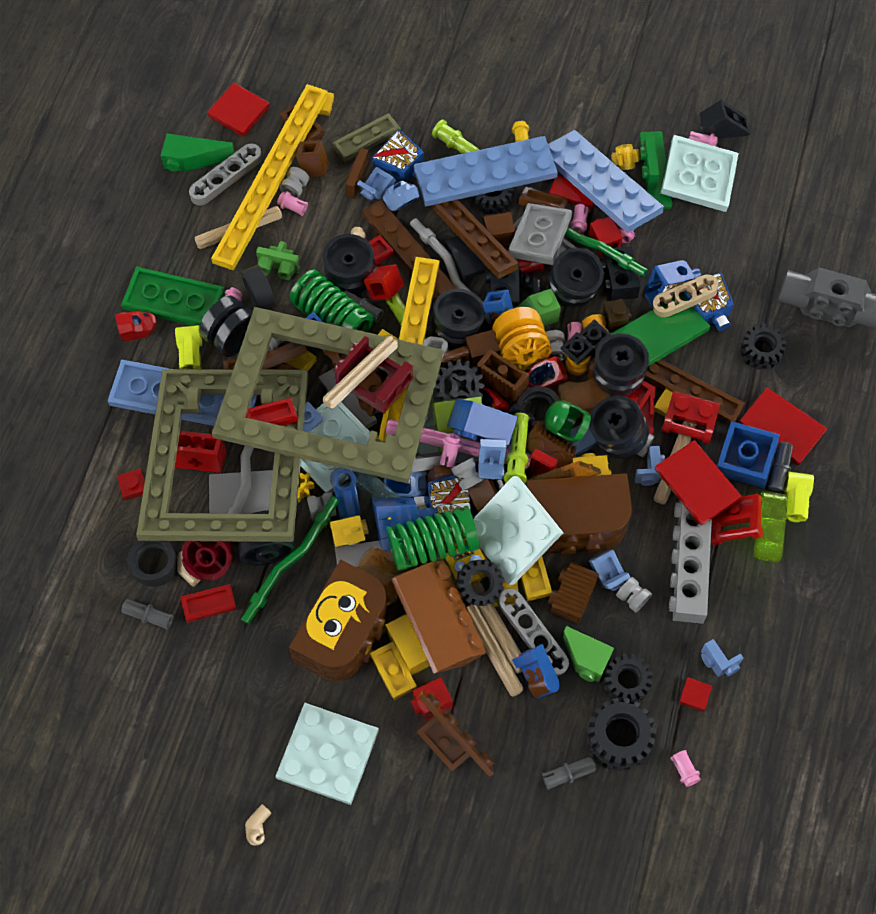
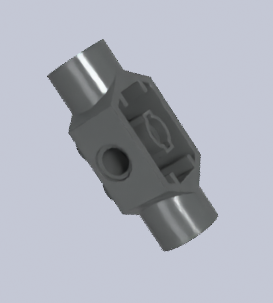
M820 267L807 274L787 270L778 302L799 307L803 315L815 320L828 321L836 326L851 327L855 324H861L876 329V294L871 293L866 280Z

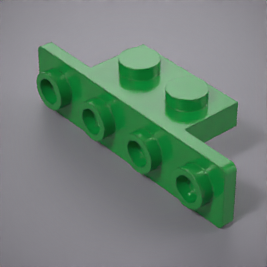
M641 132L639 156L640 161L643 160L642 178L646 181L647 192L664 206L663 209H671V196L660 194L667 164L662 132Z

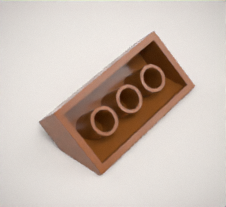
M444 561L424 564L391 579L434 674L466 666L487 653L483 646V641L472 622V617L468 613L461 594L450 575V570Z

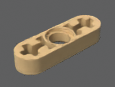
M703 275L665 291L654 298L653 311L659 317H669L713 298L718 291V281L712 275ZM703 284L711 285V290L708 291L707 288H703ZM683 291H688L692 294V298L688 301H683L679 298V294ZM660 302L668 304V308L660 307Z

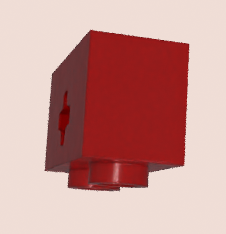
M180 431L175 468L221 473L227 454L224 440L215 439L212 437V434Z

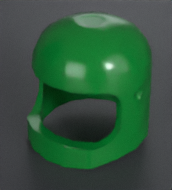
M559 400L548 408L544 424L550 433L570 443H576L587 432L591 416L586 410L565 400ZM580 414H583V419L577 433L570 437L576 419Z

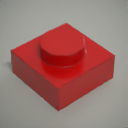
M141 468L117 475L124 501L143 495L145 480Z

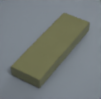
M388 113L332 142V145L345 163L356 157L361 148L369 150L390 139L398 130L401 131V128Z

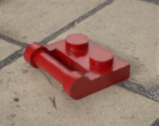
M673 391L662 432L669 433L671 431L703 440L702 443L710 444L720 404ZM674 418L706 427V430L675 423L672 420Z
M760 495L742 496L739 501L712 518L711 543L713 545H719L723 541L747 537L757 539L763 537L761 525L762 498ZM750 522V527L721 531L723 526Z

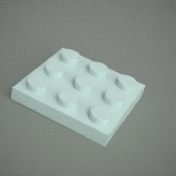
M674 135L670 145L660 194L726 212L729 207L738 153Z
M342 402L333 409L328 408L324 403L316 409L322 415L323 422L309 433L367 446L371 432ZM301 459L300 466L305 472L310 473V477L325 493L330 491L332 493L334 489L330 482V475L338 467ZM346 473L338 476L337 482L339 485L348 478Z
M513 476L473 519L479 547L488 559L495 563L498 569H501V575L509 585L515 584L563 534L562 530L518 476Z
M304 703L277 771L276 779L351 805L379 729Z

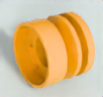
M529 307L513 308L502 313L495 320L493 331L503 358L525 371L549 357L551 344L547 333L544 331L541 317L536 310Z

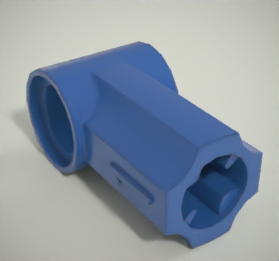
M340 467L334 469L330 475V482L334 489L335 498L339 500L337 504L339 518H348L361 514L355 486V474L348 469ZM346 473L348 475V482L340 486L337 482L338 476Z

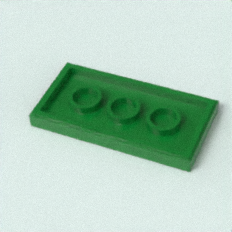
M136 266L121 307L123 310L131 312H148L157 318L198 326L210 307L223 298L225 287Z
M679 294L681 300L687 301L682 294ZM663 303L662 305H660V307L663 306L664 309L668 308V304ZM693 307L664 318L657 316L651 310L611 334H630L638 338L646 346L649 353L648 366L708 332L710 325Z

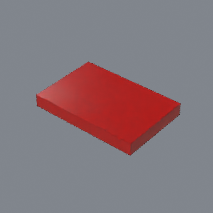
M768 387L739 421V424L780 434L779 443L788 442L793 445L790 461L797 466L800 465L827 430L825 426Z
M695 440L655 466L654 470L700 526L732 506L742 497Z

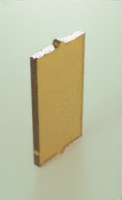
M577 461L529 478L526 481L596 476L601 474V471L592 464Z

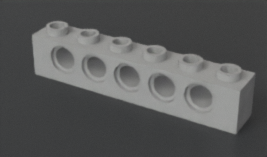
M679 500V503H675L674 517L678 518V526L675 525L673 530V540L677 541V549L672 551L671 562L676 564L675 573H671L670 587L674 588V596H670L669 611L673 612V621L703 624L707 617L712 519L700 526ZM687 520L695 521L698 526H690ZM692 543L697 549H688L685 544ZM690 566L696 573H688L684 570V567ZM690 590L693 592L694 597H686L682 591Z

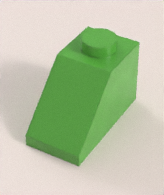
M552 289L531 295L516 307H529L536 310L544 326L559 322L561 307Z
M566 626L563 641L575 672L580 673L579 676L584 680L600 682L614 648Z

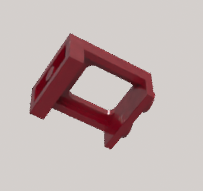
M364 336L359 343H354L349 351V355L337 363L334 369L336 384L374 350L369 346V338ZM388 357L378 367L387 372L389 377L376 392H370L360 385L350 392L384 414L413 380V365L406 361L399 365Z

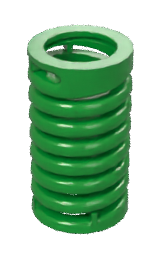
M313 269L305 273L295 283L290 292L289 302L303 314H306V316L314 312L323 323H334L337 326L359 330L366 320L364 327L360 331L367 333L373 325L374 317L368 311L360 307L357 302H353L351 297H347L343 291H340L337 286H334L331 281H328L317 270ZM313 278L307 285H305L309 279Z
M468 506L459 509L455 508L452 510V513L450 511H444L442 515L436 513L433 515V518L431 516H425L424 520L417 518L414 523L406 521L404 526L398 523L395 527H386L397 571L418 565L415 547L420 563L426 564L428 562L424 543L431 562L437 560L434 542L439 558L445 559L447 555L442 535L450 557L456 555L452 533L459 554H464L465 550L466 552L479 550L477 531ZM464 538H465L466 541H467V545H464V542H463V539H464Z

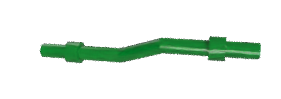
M567 228L565 236L576 243L599 250L619 262L618 265L625 270L630 269L642 277H645L648 273L647 268L635 262V259L627 253L622 254L602 241L581 235L573 229Z
M333 496L330 497L323 510L318 512L313 519L314 524L301 545L272 569L258 593L255 592L250 599L251 604L241 618L243 622L248 625L251 623L258 610L262 609L268 601L266 597L280 575L309 551L322 528H326L331 519L329 517L339 503L338 499Z

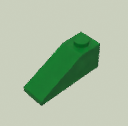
M167 134L161 152V159L164 169L187 172L222 163L235 152L231 142Z

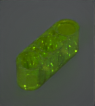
M762 491L760 497L762 498L761 525L763 537L755 539L754 559L779 563L783 553L788 495Z

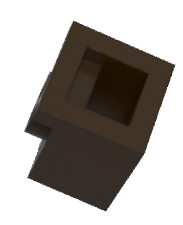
M623 299L604 303L602 315L606 320L605 328L610 334L629 324L628 321H631V313L629 307H626Z

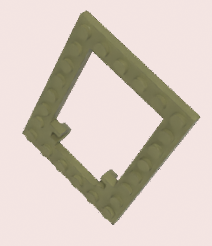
M254 307L212 431V437L409 484L444 350L395 339L398 342V347L388 358L399 365H402L405 361L413 365V380L408 386L395 436L387 434L386 440L381 441L377 438V432L371 431L368 444L365 446L246 418L272 338L349 355L353 344L359 343L364 336L369 338V346L373 349L387 337Z
M162 370L137 529L138 541L293 542L301 458L280 453H275L269 514L168 513L182 414H200L199 401H202V395H225L233 370ZM261 370L253 395H261L262 405L272 401L291 398L298 416V422L284 425V427L304 430L308 370Z

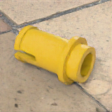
M524 121L515 122L512 127L515 141L528 140L529 126Z

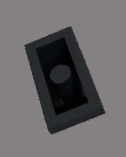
M722 100L699 113L701 119L700 126L705 134L710 136L714 134L718 139L742 137L751 134L747 116Z

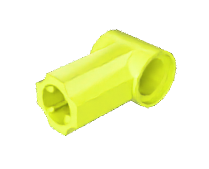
M200 325L175 328L180 369H201L200 347L202 346V337L199 334Z
M790 471L787 473L784 492L787 493L785 518L791 522L798 523L806 521L808 518L809 497L812 494L814 484L813 475Z

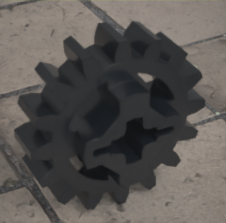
M454 360L453 364L450 361L446 362L445 368L440 367V375L437 377V383L434 388L437 390V393L433 395V398H440V402L451 401L456 397L459 399L483 397L479 389L485 387V384L478 381L483 376L476 375L477 367L469 368L468 361L463 362L462 365L460 360ZM458 370L463 373L457 376L455 373H452L451 371ZM456 382L460 383V385L458 386V388L460 389L459 391L456 390Z

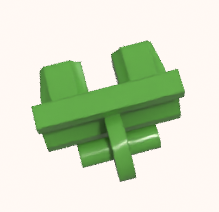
M280 241L278 247L270 246V249L258 247L256 251L257 265L262 268L265 275H270L272 268L279 269L278 277L284 280H290L294 273H299V257L293 254V250L286 249V242Z

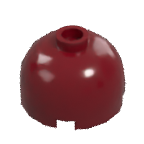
M186 541L181 550L182 564L186 571L196 579L216 580L226 573L232 563L234 553L230 541Z

